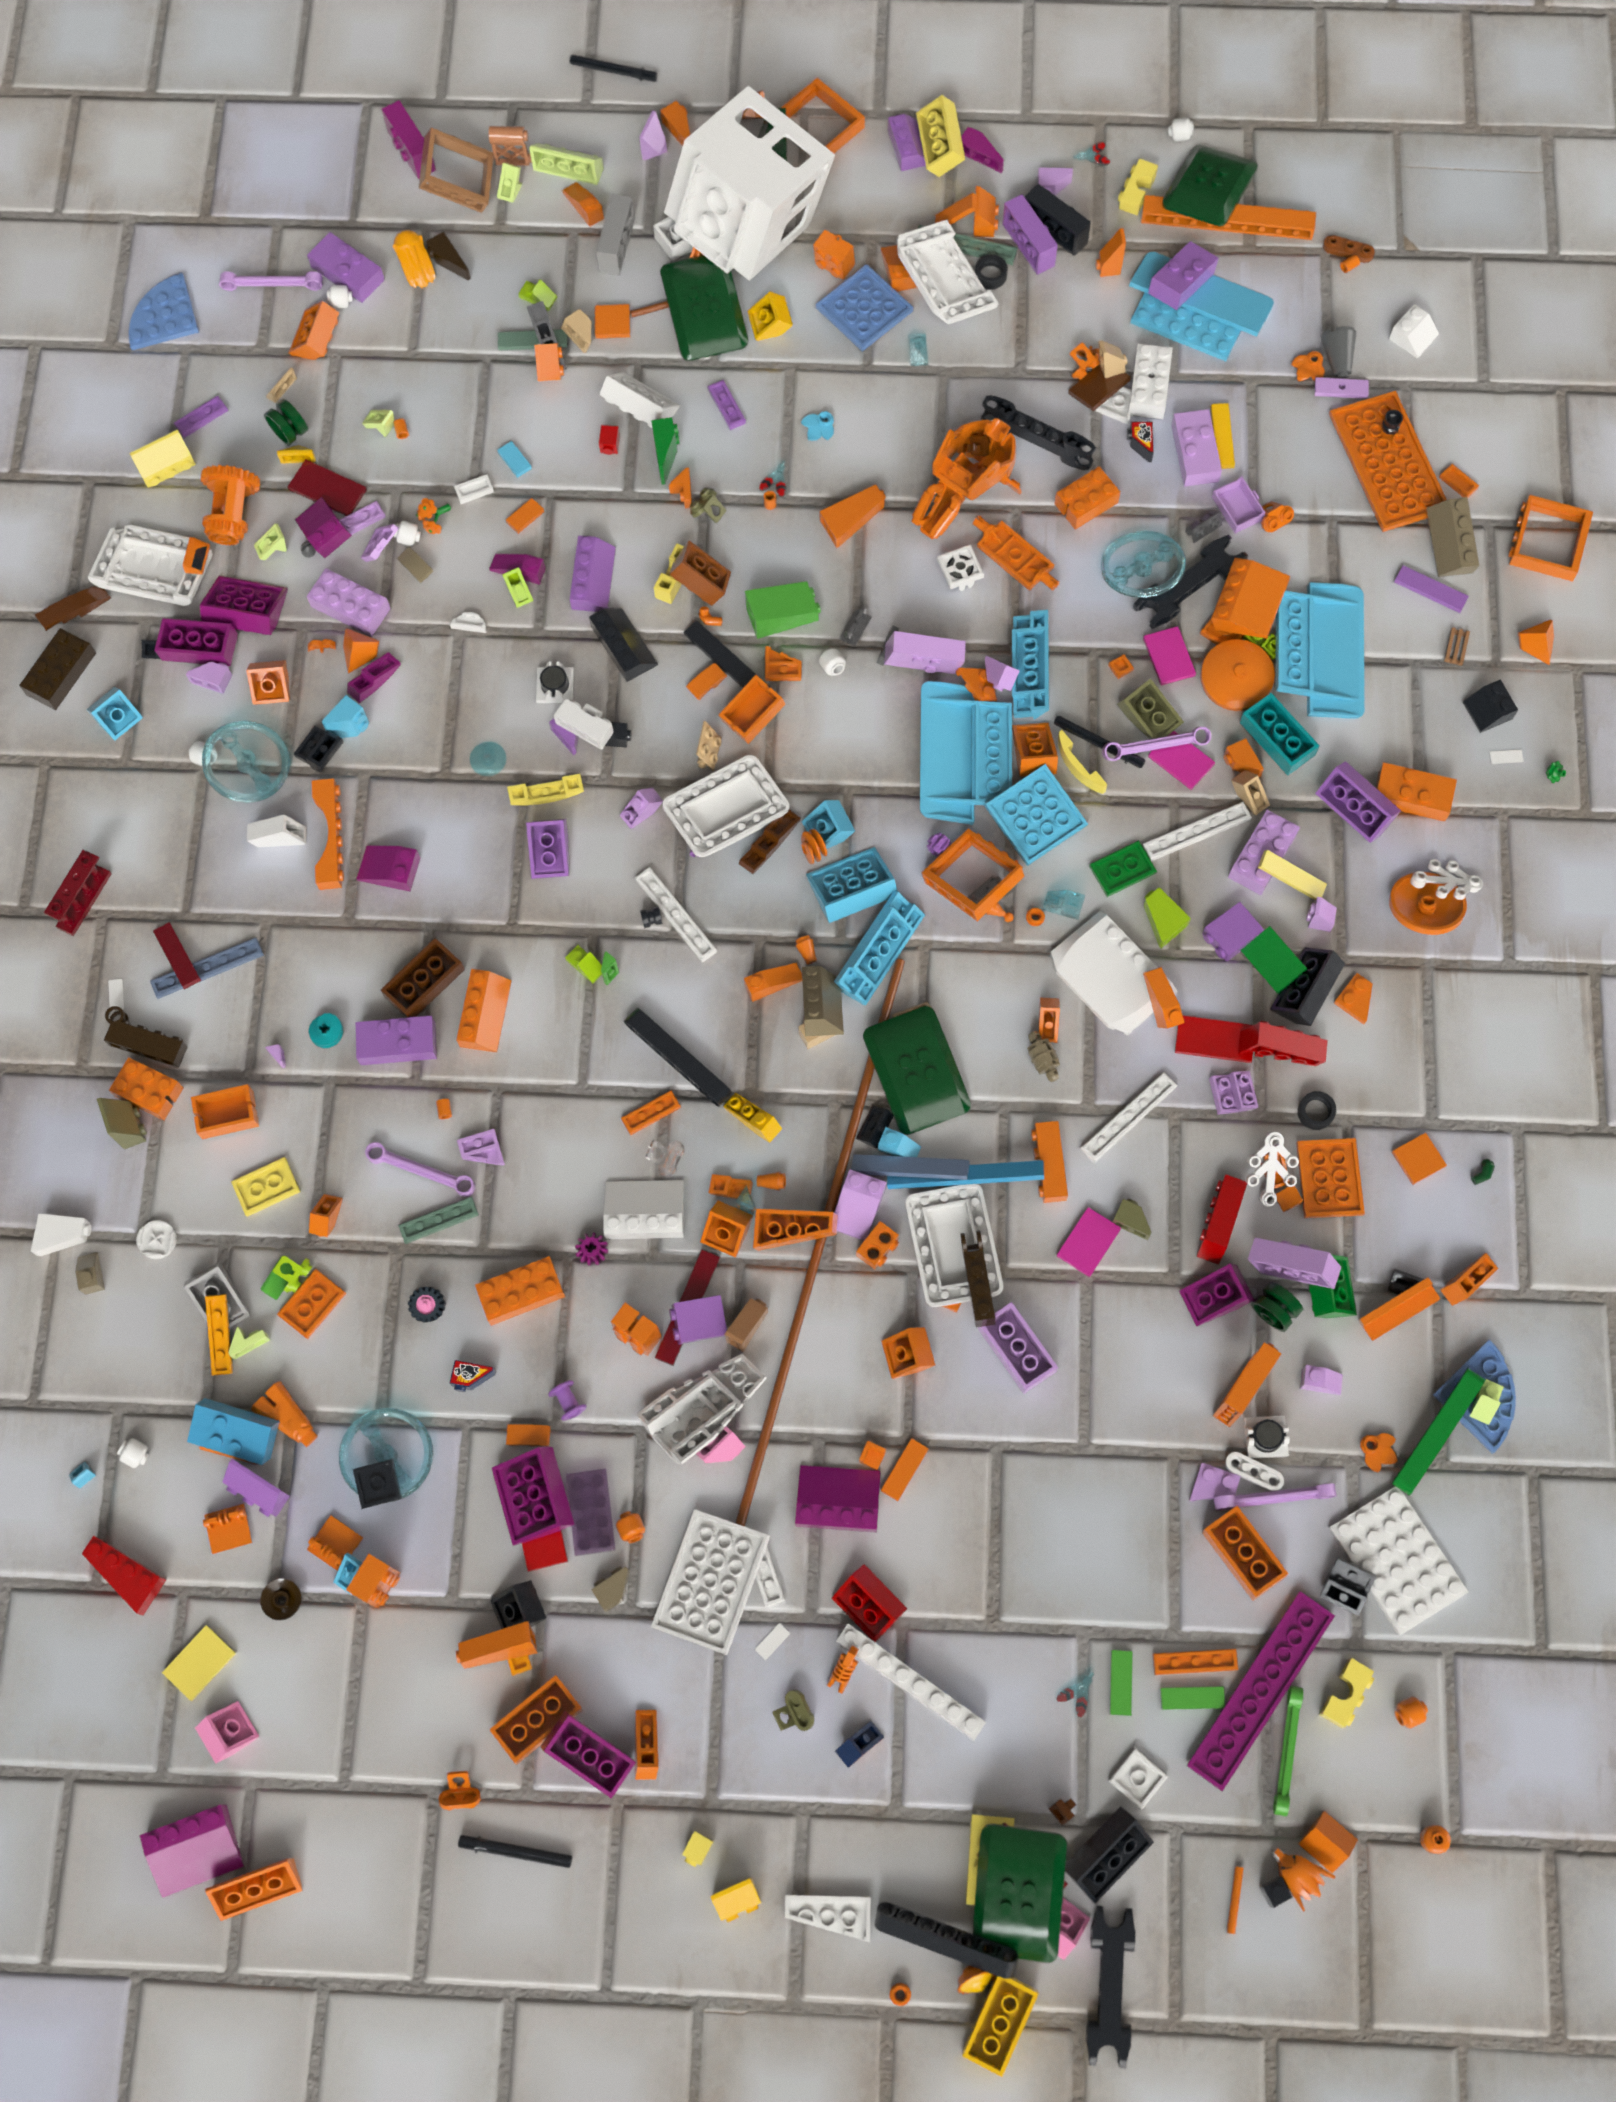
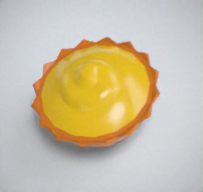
M969 1965L958 1978L957 1991L962 1994L981 1992L990 1984V1981L994 1980L996 1975Z

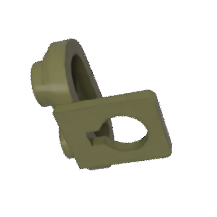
M706 487L700 492V499L691 503L690 514L695 518L705 511L714 523H718L725 514L726 509L716 498L717 492ZM711 505L718 506L719 514L717 516L713 515Z
M799 1690L789 1691L785 1696L786 1706L772 1712L781 1731L794 1725L801 1731H807L814 1725V1715L810 1711L804 1694ZM781 1713L788 1715L787 1724L781 1720Z

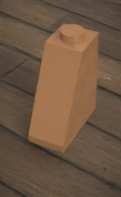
M750 1298L726 1331V1342L744 1352L768 1313L767 1304L758 1298L756 1300Z

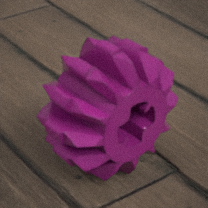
M595 1232L592 1233L591 1237L585 1233L586 1239L579 1238L580 1244L575 1245V1249L579 1250L575 1254L577 1257H581V1263L587 1261V1265L591 1266L592 1261H594L596 1265H599L598 1259L600 1258L604 1261L605 1257L603 1254H608L609 1252L605 1248L608 1243L603 1241L602 1235L596 1238ZM594 1246L595 1249L592 1250V1253H589L588 1249H591V1247Z

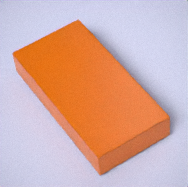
M1451 464L1439 477L1463 498H1469L1479 487L1476 482L1454 464Z
M531 498L506 519V523L519 534L544 513V508Z

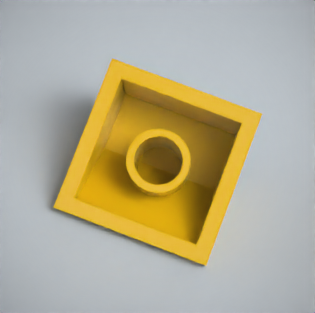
M771 291L747 311L754 337L757 341L781 336L793 326L785 297Z
M752 1877L710 1896L720 1919H726L727 1923L739 1918L738 1913L746 1910L748 1914L759 1909L757 1904L761 1903Z

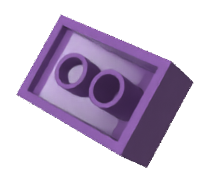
M567 819L527 822L531 878L569 876Z

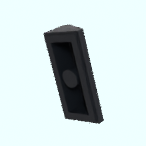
M873 1105L856 1139L873 1148H878V1143L885 1127H889L893 1114L888 1109Z
M1394 1269L1388 1290L1401 1294L1424 1279Z

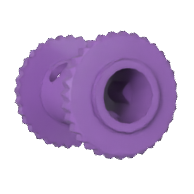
M572 1380L557 1385L548 1394L549 1397L556 1396L565 1412L561 1417L563 1421L577 1417L587 1408L586 1404L579 1405L571 1392L570 1387L574 1384Z

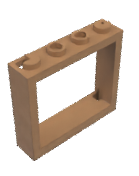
M431 127L424 137L419 189L482 213L489 204L494 154L491 151ZM434 144L484 164L480 195L431 175Z

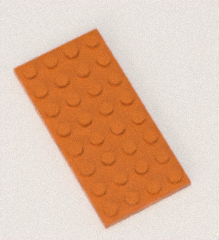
M1396 391L1330 410L1329 416L1382 532L1427 519L1426 509L1447 500ZM1390 410H1398L1403 415L1399 431L1394 435H1388L1382 430L1385 415Z

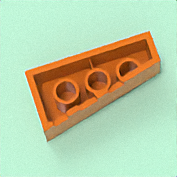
M756 1209L753 1248L761 1251L834 1236L837 1234L838 1215L834 1212Z

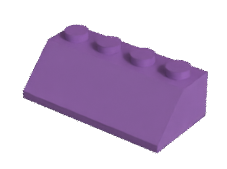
M578 536L569 599L572 610L598 612L608 608L616 547L597 537Z

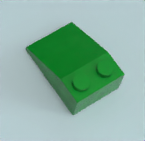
M672 417L651 420L662 485L666 484L677 454V444H680L677 424H673Z

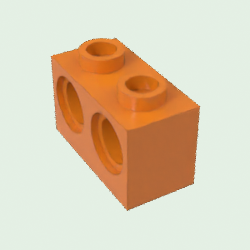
M879 1221L856 1251V1256L874 1270L878 1266L882 1267L887 1260L886 1255L890 1250L893 1252L899 1245V1234ZM882 1235H887L890 1237V1241L883 1243L879 1238ZM875 1250L879 1255L876 1258H870L868 1252Z

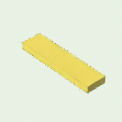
M1269 850L1263 852L1257 867L1315 901L1317 897L1323 896L1327 885L1325 882Z

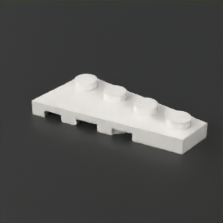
M785 1895V1918L870 1942L871 1897Z

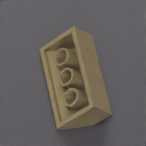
M1468 497L1449 499L1428 507L1426 512L1437 576L1444 577L1474 573L1480 565Z
M822 966L802 967L805 1036L843 1035L841 988L834 982L837 976Z

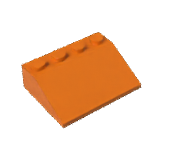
M1235 558L1212 615L1215 630L1267 639L1290 576L1253 560Z

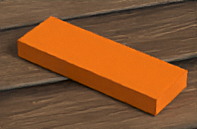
M971 193L935 215V223L948 220L949 224L952 225L976 210L977 195Z
M672 1090L621 1117V1120L631 1136L680 1109L681 1106Z
M911 1438L883 1485L881 1492L898 1502L929 1448Z

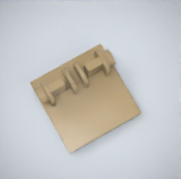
M703 721L696 755L699 757L697 763L700 768L708 766L714 771L715 764L718 761L717 755L721 746V737L706 721Z

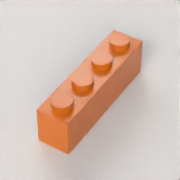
M1059 1121L1035 1123L1034 1129L1031 1130L1032 1141L1036 1142V1148H1033L1034 1159L1038 1161L1043 1160L1044 1180H1040L1041 1186H1038L1039 1197H1043V1203L1067 1201L1068 1191Z

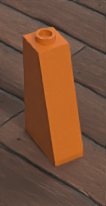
M876 484L819 511L820 522L836 548L840 547L884 508L886 496L883 490H879Z
M523 1622L458 1643L459 1650L456 1651V1659L466 1669L510 1658L523 1657L524 1655L537 1654L535 1633L529 1622Z

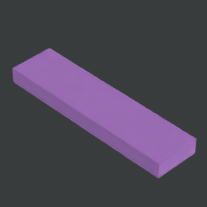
M1404 565L1394 583L1458 613H1461L1469 597Z

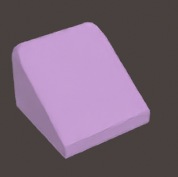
M279 1044L265 1047L282 1068H285L286 1063L282 1047Z

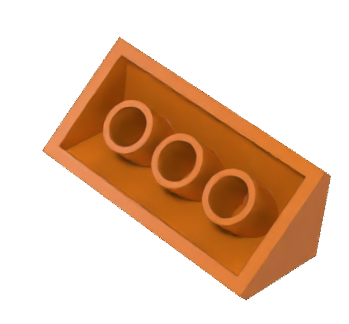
M294 1858L284 1859L205 1888V1892L220 1921L302 1891Z

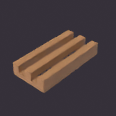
M1452 627L1444 662L1463 665L1470 631L1463 632V629L1456 630V628ZM1454 635H1458L1454 649L1453 659H1451L1449 657L1451 653ZM1461 637H1464L1460 659L1457 660Z

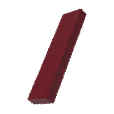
M168 922L153 930L183 989L185 990L200 982L201 979L171 923Z

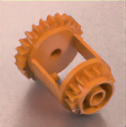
M218 464V467L212 465V467L207 466L203 468L201 482L214 492L211 514L204 516L202 520V525L205 527L204 533L212 542L222 545H236L239 543V540H243L244 534L248 531V524L242 520L244 497H248L251 494L254 495L260 489V479L254 475L255 473H249V470H242V468L235 466H222Z

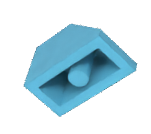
M885 1127L878 1143V1151L891 1156L917 1157L921 1149L920 1145L906 1135Z

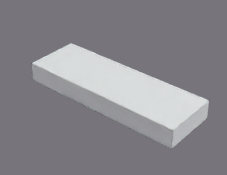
M766 1547L756 1580L765 1607L768 1608L785 1602V1598L768 1548Z

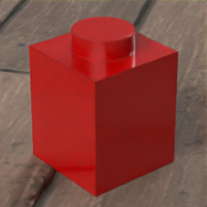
M601 425L599 437L600 453L607 455L618 454L620 441L619 426Z

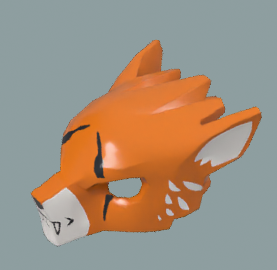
M1278 1848L1272 1852L1279 1865V1876L1282 1877L1288 1890L1303 1911H1305L1300 1897H1303L1305 1900H1311L1309 1894L1317 1897L1321 1896L1318 1884L1324 1886L1325 1882L1320 1874L1332 1879L1336 1877L1302 1856L1287 1855Z

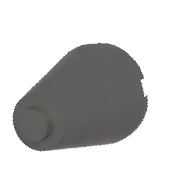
M1349 326L1336 327V331L1331 332L1329 329L1321 334V342L1333 375L1338 377V379L1348 378V375L1352 373L1356 330L1354 331V328Z

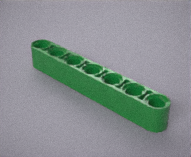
M1467 1368L1393 1480L1392 1484L1409 1496L1412 1494L1485 1383V1378Z

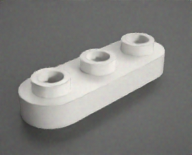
M1233 1452L1225 1459V1467L1229 1472L1241 1476V1478L1268 1491H1278L1284 1484V1478L1280 1472L1239 1452ZM1232 1460H1236L1238 1462L1237 1467H1234L1232 1465ZM1251 1469H1255L1257 1471L1256 1476L1251 1475ZM1270 1478L1275 1479V1485L1269 1483Z

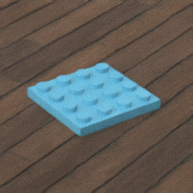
M1046 764L985 804V808L1027 866L1088 825Z

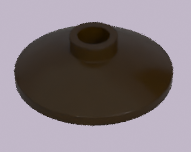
M288 1579L271 1581L265 1586L260 1597L261 1608L265 1615L278 1621L289 1619L295 1615L302 1601L299 1587ZM284 1596L286 1598V1602L284 1604H280L279 1600L281 1597Z

